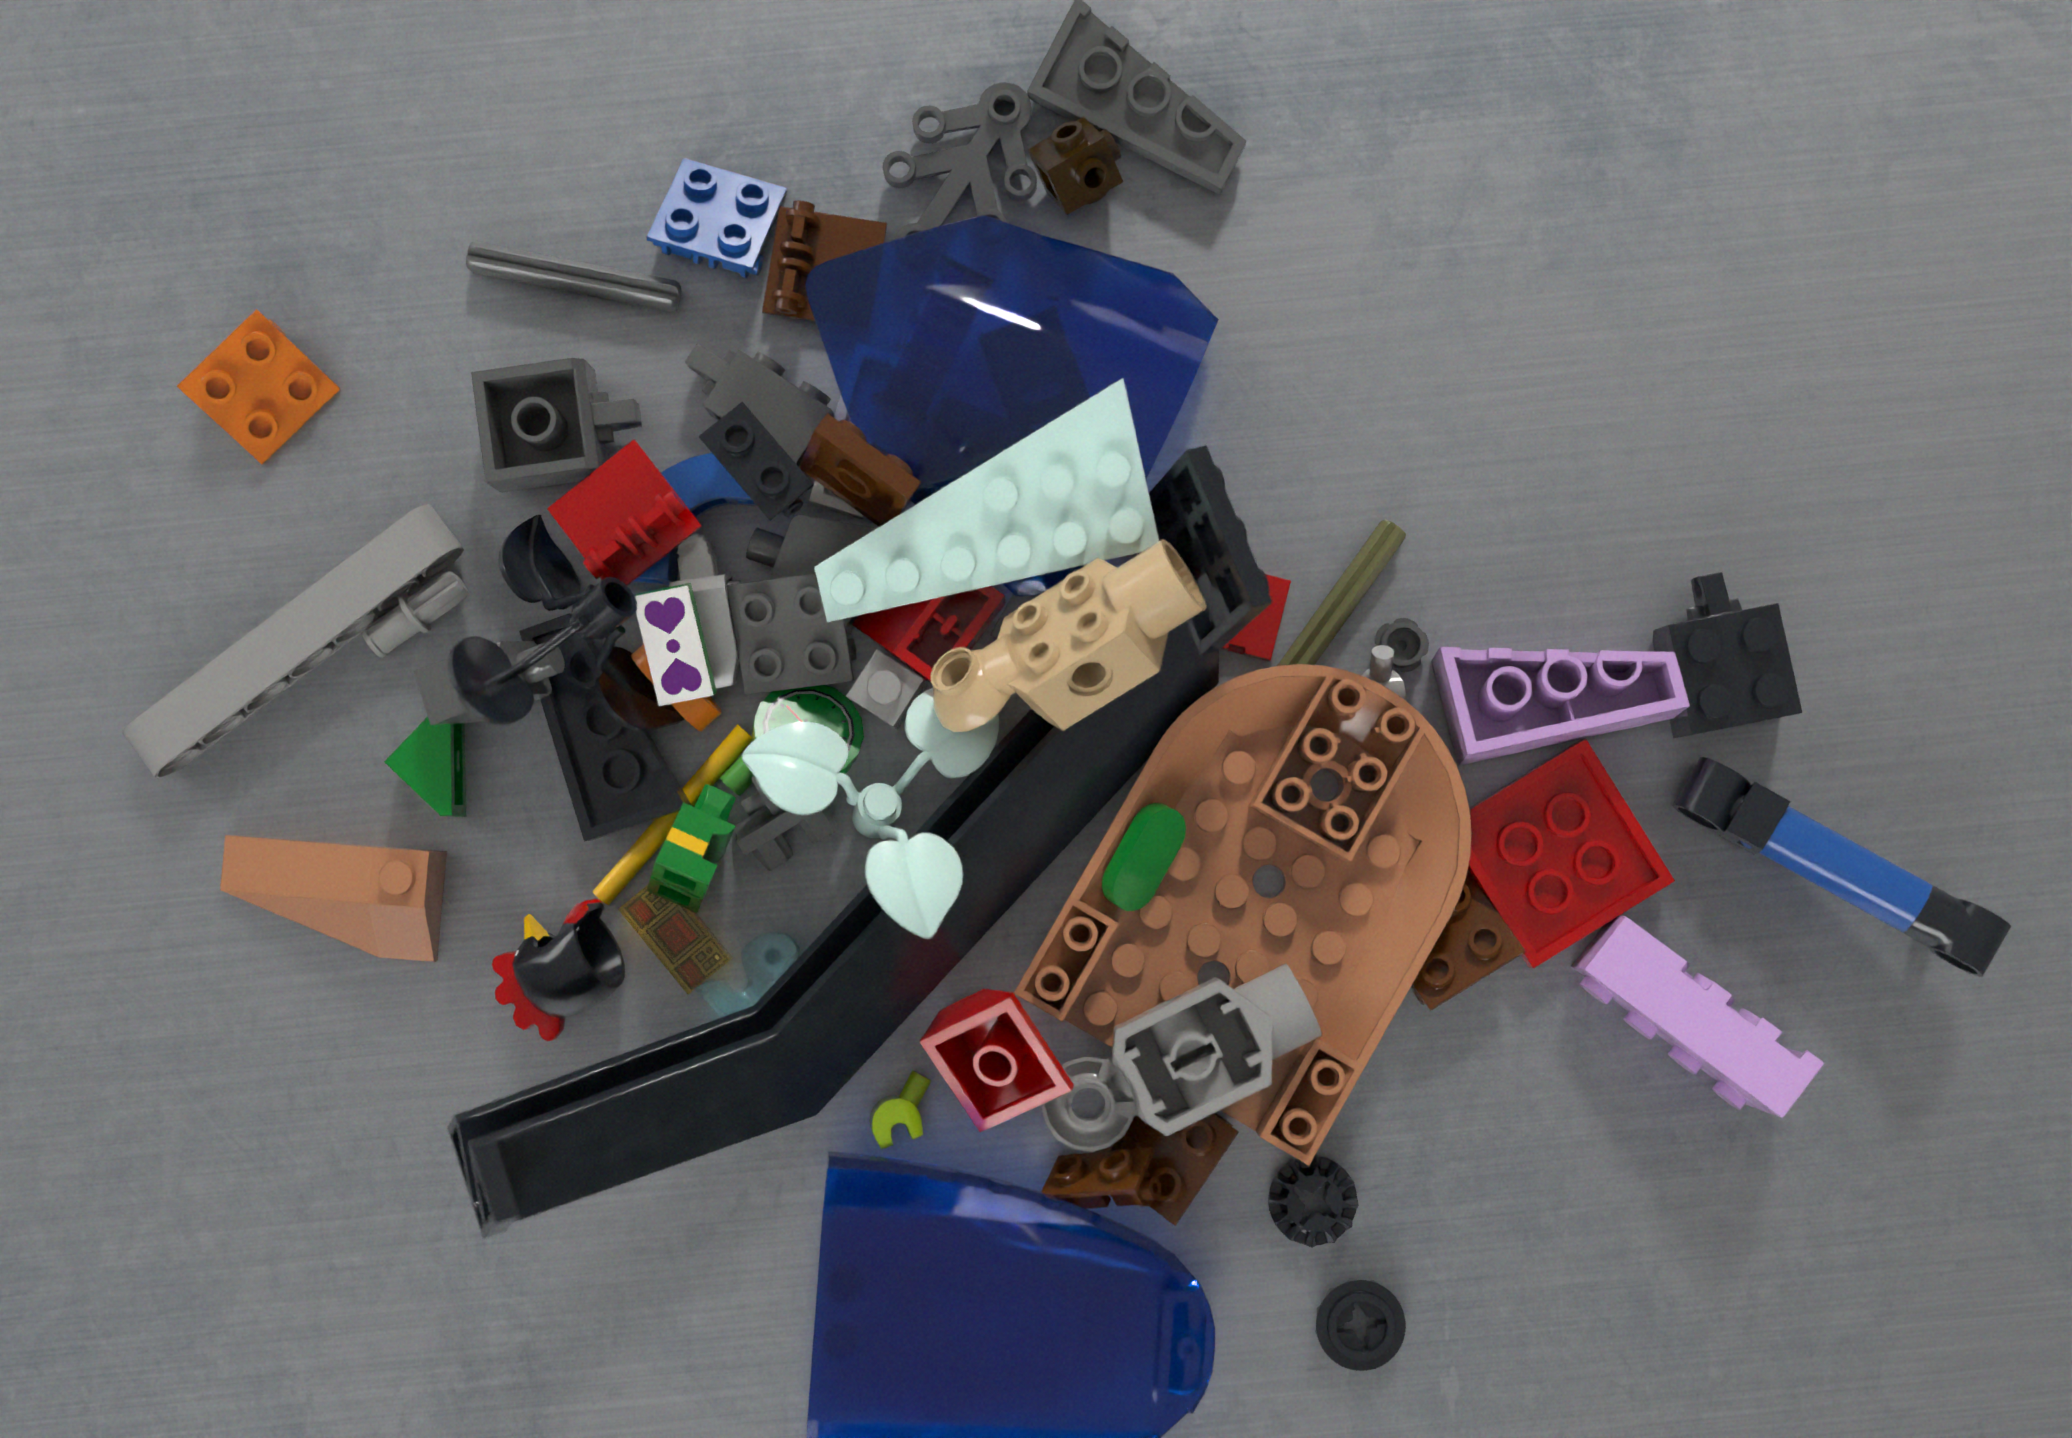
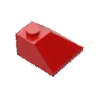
M982 989L939 1010L919 1041L979 1132H983L1071 1092L1074 1087L1073 1082L1013 992Z

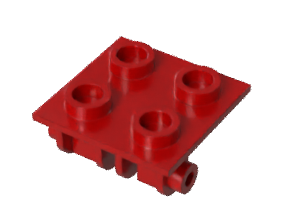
M635 439L547 508L585 558L583 564L596 579L600 578L603 580L607 577H613L621 580L627 586L702 527Z

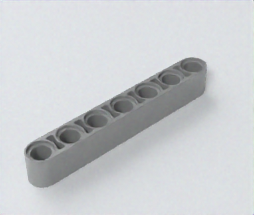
M424 504L409 511L137 716L124 728L123 735L155 778H164L173 774L359 635L364 627L371 625L399 604V597L403 594L407 596L412 595L449 567L461 556L464 551L463 547L430 504Z

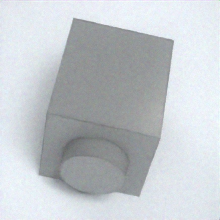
M876 649L846 697L898 730L906 718V713L911 703L922 693L927 683L923 678Z

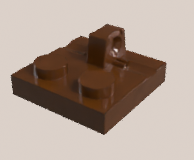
M828 413L814 429L799 467L878 527L905 511L921 481L913 476L912 469L902 459L888 454L873 442L869 444L865 434L853 423L846 420L838 421Z

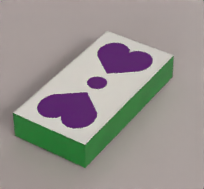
M691 583L635 594L634 596L637 601L636 614L658 705L662 706L714 695L717 690Z

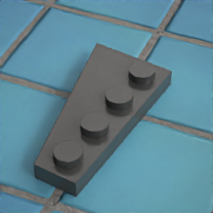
M1074 0L1027 90L1029 99L1072 121L1085 117L1099 132L1107 129L1117 144L1221 195L1247 141L1194 95L1189 96L1172 82L1170 75L1155 62L1151 64L1131 47L1129 40L1113 26L1109 28L1091 12L1092 8L1083 0Z

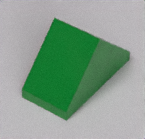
M427 716L384 762L440 816L466 817L465 723L430 725Z

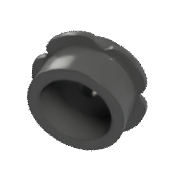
M1398 618L1393 624L1386 623L1382 625L1374 639L1376 645L1389 646L1394 650L1392 669L1398 668L1400 672H1410L1419 667L1421 657L1425 656L1429 649L1426 633L1422 632L1415 621L1408 618ZM1399 640L1406 643V648L1403 651L1396 648V643Z

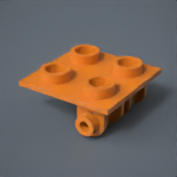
M256 309L196 366L177 387L258 462L263 464L340 390V387L295 346L274 321L268 320Z

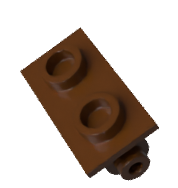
M1153 1147L1059 1155L1039 1197L1041 1200L1055 1199L1058 1206L1065 1207L1069 1212H1076L1080 1209L1108 1207L1111 1198L1117 1207L1133 1205L1141 1207L1150 1206L1153 1200H1158L1161 1196V1183L1159 1179L1151 1177L1147 1170L1155 1151Z

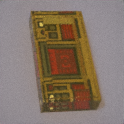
M645 886L618 910L689 995L730 962L733 957L696 912L646 891L647 886Z

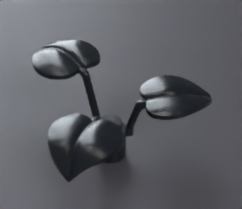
M541 515L527 519L510 532L501 546L498 558L499 568L505 582L520 599L529 603L542 601L544 608L548 611L564 610L573 605L569 618L570 625L513 666L502 648L488 639L470 636L458 642L450 651L448 671L452 687L457 690L458 697L466 708L476 717L497 725H510L523 719L532 709L534 695L529 686L518 675L577 634L580 638L587 641L606 638L595 660L597 667L603 672L597 677L595 688L603 706L619 724L633 731L646 732L682 722L684 718L671 704L658 705L654 685L632 660V653L624 648L614 646L617 639L626 633L622 624L637 611V601L631 589L621 580L607 577L596 586L590 584L580 591L579 580L573 567L550 537Z

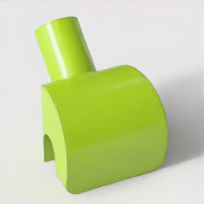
M912 1070L899 1096L884 1097L874 1105L870 1113L869 1122L872 1133L881 1150L893 1146L891 1129L897 1123L906 1125L912 1140L923 1135L921 1115L917 1108L932 1080Z

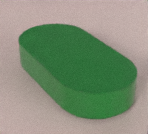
M1151 803L1143 807L1136 814L1103 874L1102 891L1109 902L1122 910L1136 911L1144 907L1153 898L1185 838V820L1178 811L1163 803Z

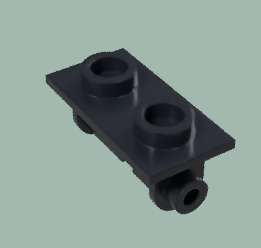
M743 401L698 436L769 521L780 512L786 517H790L798 512L803 506V502L799 497L814 486Z

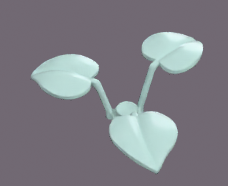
M934 688L926 690L911 703L905 719V732L908 740L923 752L917 756L893 787L884 783H874L864 788L861 793L857 792L850 777L840 772L848 758V747L845 741L829 727L813 722H794L773 728L755 739L744 750L742 760L753 773L764 794L776 806L796 815H810L822 811L833 802L837 793L838 783L847 794V803L854 806L852 822L860 834L868 838L886 840L890 837L897 839V841L879 842L869 851L865 863L867 885L878 904L899 925L922 938H931L959 894L963 879L962 864L954 848L941 837L930 833H922L908 840L904 830L894 828L902 810L900 796L930 759L935 768L947 778L956 779L975 772L984 764L994 748L999 731V715H995L986 724L971 731L953 732L942 726L934 711Z

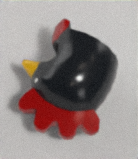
M592 899L577 903L567 914L556 936L546 931L528 913L524 917V940L517 951L506 952L493 959V970L503 978V982L495 989V999L501 1005L509 1003L515 1005L513 1020L516 1026L522 1030L530 1029L536 1025L538 1026L539 1035L543 1040H555L564 1030L565 1018L593 1008L607 999L623 983L625 963L616 939L600 918L605 909L601 900Z

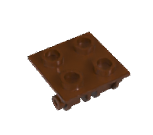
M801 200L793 201L792 208L780 206L762 313L870 330L887 223L815 212L814 204Z
M1468 870L1459 900L1411 986L1418 1001L1422 1005L1426 1004L1430 1011L1526 952Z
M1213 1113L1166 1136L1136 1115L1133 1117V1121L1122 1138L1110 1147L1096 1150L1095 1152L1153 1147L1155 1152L1147 1170L1151 1177L1159 1179L1161 1183V1196L1158 1200H1153L1149 1207L1176 1226L1239 1131L1233 1128V1125L1217 1113Z

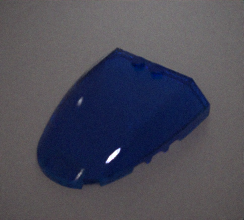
M828 1151L821 1221L806 1438H1161L1186 1414L1194 1413L1206 1392L1213 1372L1215 1325L1210 1304L1201 1284L1169 1249L1153 1238L1099 1213L1005 1180L911 1160Z

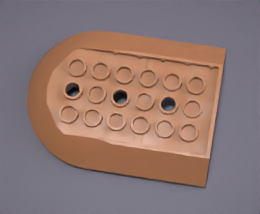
M1279 665L1237 676L1215 687L1197 699L1174 721L1153 750L1015 989L1014 994L1062 1022L1066 1020L1112 1047L1114 1026L1198 986V972L1207 962L1217 961L1225 965L1229 973L1227 985L1232 989L1287 964L1311 1006L1322 1036L1272 1060L1270 1086L1220 1111L1256 1131L1262 1139L1303 1163L1310 1165L1446 926L1459 900L1466 879L1471 852L1470 809L1458 767L1447 746L1423 715L1405 699L1387 687L1347 670L1322 665ZM1318 770L1331 772L1338 782L1336 795L1327 802L1317 799L1313 795L1312 787L1310 786L1311 778ZM1151 803H1163L1175 809L1183 816L1186 824L1184 841L1153 898L1144 907L1136 911L1122 910L1105 898L1102 891L1103 874L1136 814L1143 807ZM1264 865H1272L1278 868L1284 880L1281 891L1269 898L1260 896L1253 887V876Z

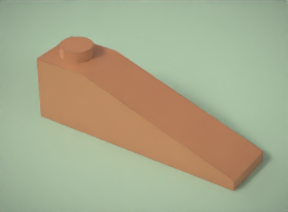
M225 835L220 890L379 958L435 962L438 959L447 851Z

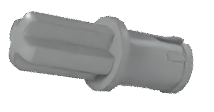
M451 571L444 572L411 597L403 594L398 599V606L371 625L364 627L361 630V634L370 649L380 658H385L389 652L419 631L422 633L429 632L431 630L430 623L466 599L468 595L467 588L456 574Z

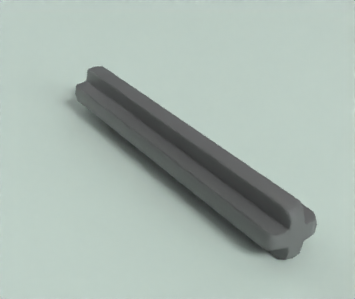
M478 241L470 244L466 256V267L476 274L674 312L678 309L681 299V286L679 282L672 279Z

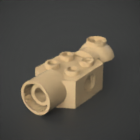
M1164 539L1118 568L1097 558L1078 571L1072 572L1064 580L1031 601L1023 603L1017 610L1004 617L996 641L979 650H969L964 647L954 648L940 657L931 672V683L934 687V711L943 727L953 732L971 731L986 724L997 715L1010 698V695L1016 692L1038 715L1042 716L1048 723L1064 731L1158 673L1161 668L1168 632L1206 609L1203 594L1182 558Z

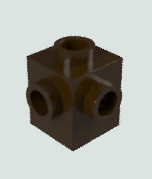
M1085 117L1058 126L1050 137L1027 149L1047 194L1066 215L1085 204H1092L1101 200L1109 190L1123 183L1115 163L1121 159V153L1114 138L1107 129L1099 132Z

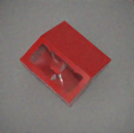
M993 586L862 614L856 618L852 625L931 683V672L939 658L954 648L964 647L971 650L1006 604L1005 595Z

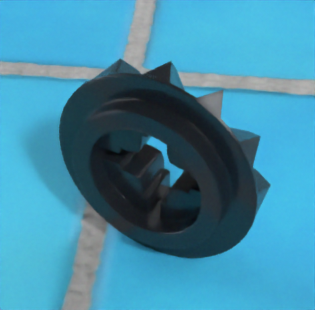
M1314 1156L1310 1165L1294 1159L1283 1166L1275 1175L1268 1196L1269 1211L1277 1228L1289 1240L1311 1248L1316 1245L1335 1243L1346 1230L1352 1228L1356 1209L1359 1206L1355 1184L1350 1175L1338 1163L1321 1156ZM1328 1181L1324 1187L1326 1191L1322 1199L1333 1213L1330 1216L1326 1212L1322 1214L1314 1210L1310 1216H1306L1301 1222L1304 1216L1302 1212L1305 1209V1204L1293 1190L1296 1187L1302 1192L1306 1190L1313 1194Z
M1350 1278L1347 1282L1335 1288H1329L1327 1296L1321 1305L1317 1307L1315 1332L1320 1345L1331 1360L1344 1368L1355 1371H1367L1381 1367L1396 1355L1403 1343L1406 1330L1403 1309L1394 1294L1374 1280ZM1355 1302H1357L1366 1317L1383 1318L1382 1320L1375 1321V1324L1366 1327L1367 1336L1364 1337L1366 1346H1362V1342L1352 1329L1344 1330L1343 1327L1337 1328L1353 1320L1352 1311L1355 1310Z

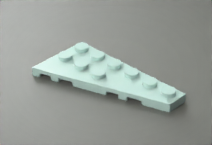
M1124 378L816 565L814 569L827 622L1086 565L1097 558L1104 561L1140 553L1158 543V533Z

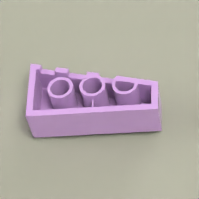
M1440 647L1431 660L1458 766L1673 719L1690 706L1675 652L1600 650L1598 653L1569 652V649L1512 651V648L1461 650V647Z
M1618 916L1603 925L1571 966L1584 976L1579 985L1606 1005L1611 999L1628 1011L1627 1015L1623 1018L1625 1022L1650 1040L1655 1034L1664 1039L1672 1046L1668 1055L1675 1062L1694 1075L1700 1069L1717 1081L1712 1090L1736 1109L1741 1110L1744 1104L1783 1118L1825 1063L1808 1050L1803 1053L1781 1046L1776 1041L1782 1031L1763 1017L1760 1019L1746 1009L1741 1008L1739 1012L1730 1007L1735 1001L1732 998V994L1702 974L1696 973L1692 977L1686 972L1690 966L1686 960L1626 916Z

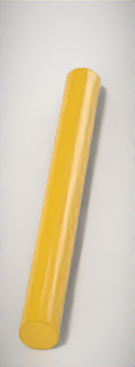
M737 724L682 787L693 807H695L705 784L713 786L752 742V736L740 725ZM678 812L655 819L592 891L596 897L607 905L614 901L665 842Z

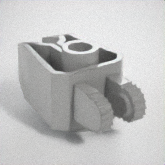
M695 533L677 546L678 552L676 553L680 556L677 559L680 580L669 582V587L691 583L716 688L733 686L737 681L740 662L727 585L741 583V580L733 581L731 573H719L717 554L713 551L715 548L712 544L713 541H710L709 536L705 537L703 533L700 535Z

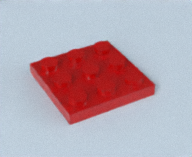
M1586 738L1577 741L1469 808L1472 834L1468 871L1526 950L1521 956L1529 968L1534 969L1675 881Z

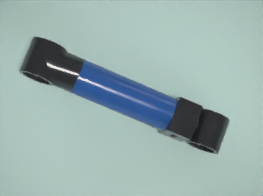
M1700 757L1673 803V807L1678 812L1710 830L1719 832V836L1751 854L1760 853L1926 945L1933 954L1958 969L1978 977H1983L2011 928V925L2006 920L1982 906L1953 897L1789 806L1791 801L1757 782L1750 784L1745 777L1733 769L1712 759Z

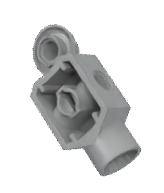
M1287 964L1275 968L1235 989L1214 977L1114 1026L1112 1056L1104 1060L1093 1057H1081L1064 1063L1062 1067L1073 1082L1074 1087L1071 1092L1041 1105L1045 1124L1058 1141L1072 1149L1089 1152L1110 1147L1122 1138L1133 1121V1117L1136 1115L1168 1136L1270 1086L1272 1060L1322 1036L1321 1029L1304 992ZM1094 1088L1102 1094L1105 1101L1104 1107L1099 1114L1086 1118L1074 1111L1072 1099L1080 1089Z

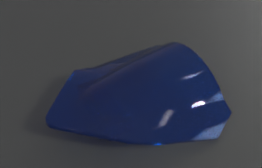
M985 215L931 228L826 261L813 268L807 276L805 286L813 317L851 423L856 425L865 434L870 445L884 455L892 454L899 457L912 469L913 476L921 481L911 499L915 505L1124 378L1144 474L1147 479L1192 385L1219 320L1172 272L1047 237ZM1086 565L1002 584L1015 596H1039L1064 580L1072 572L1078 571Z

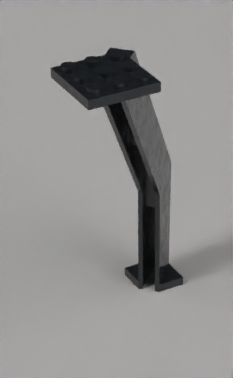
M1207 445L1186 450L1149 492L1159 541L1162 539L1166 540L1182 558L1203 594L1206 609L1168 632L1161 668L1158 673L1064 731L1048 723L1031 708L992 750L984 764L971 773L913 834L912 837L922 833H930L941 837L954 848L962 864L963 879L959 894L944 916L935 934L931 938L925 939L899 925L878 904L868 885H866L755 1005L482 1106L455 1114L447 1129L483 1239L507 1231L514 1222L816 1116L1149 759L1153 750L1174 721L1197 699L1217 686L1219 683V650L1273 601L1269 594L1268 579L1255 561L1247 542L1245 525L1240 517L1235 514L1225 490L1223 473L1214 464Z

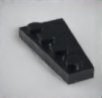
M571 613L520 630L519 633L522 641H534L537 645L547 642L570 625L569 618ZM575 634L558 646L564 658V671L549 677L552 687L551 694L540 699L584 842L679 812L683 802L692 806L647 731H633L619 724L600 701L596 692L595 681L603 672L597 667L595 662L599 650L593 640L587 641Z

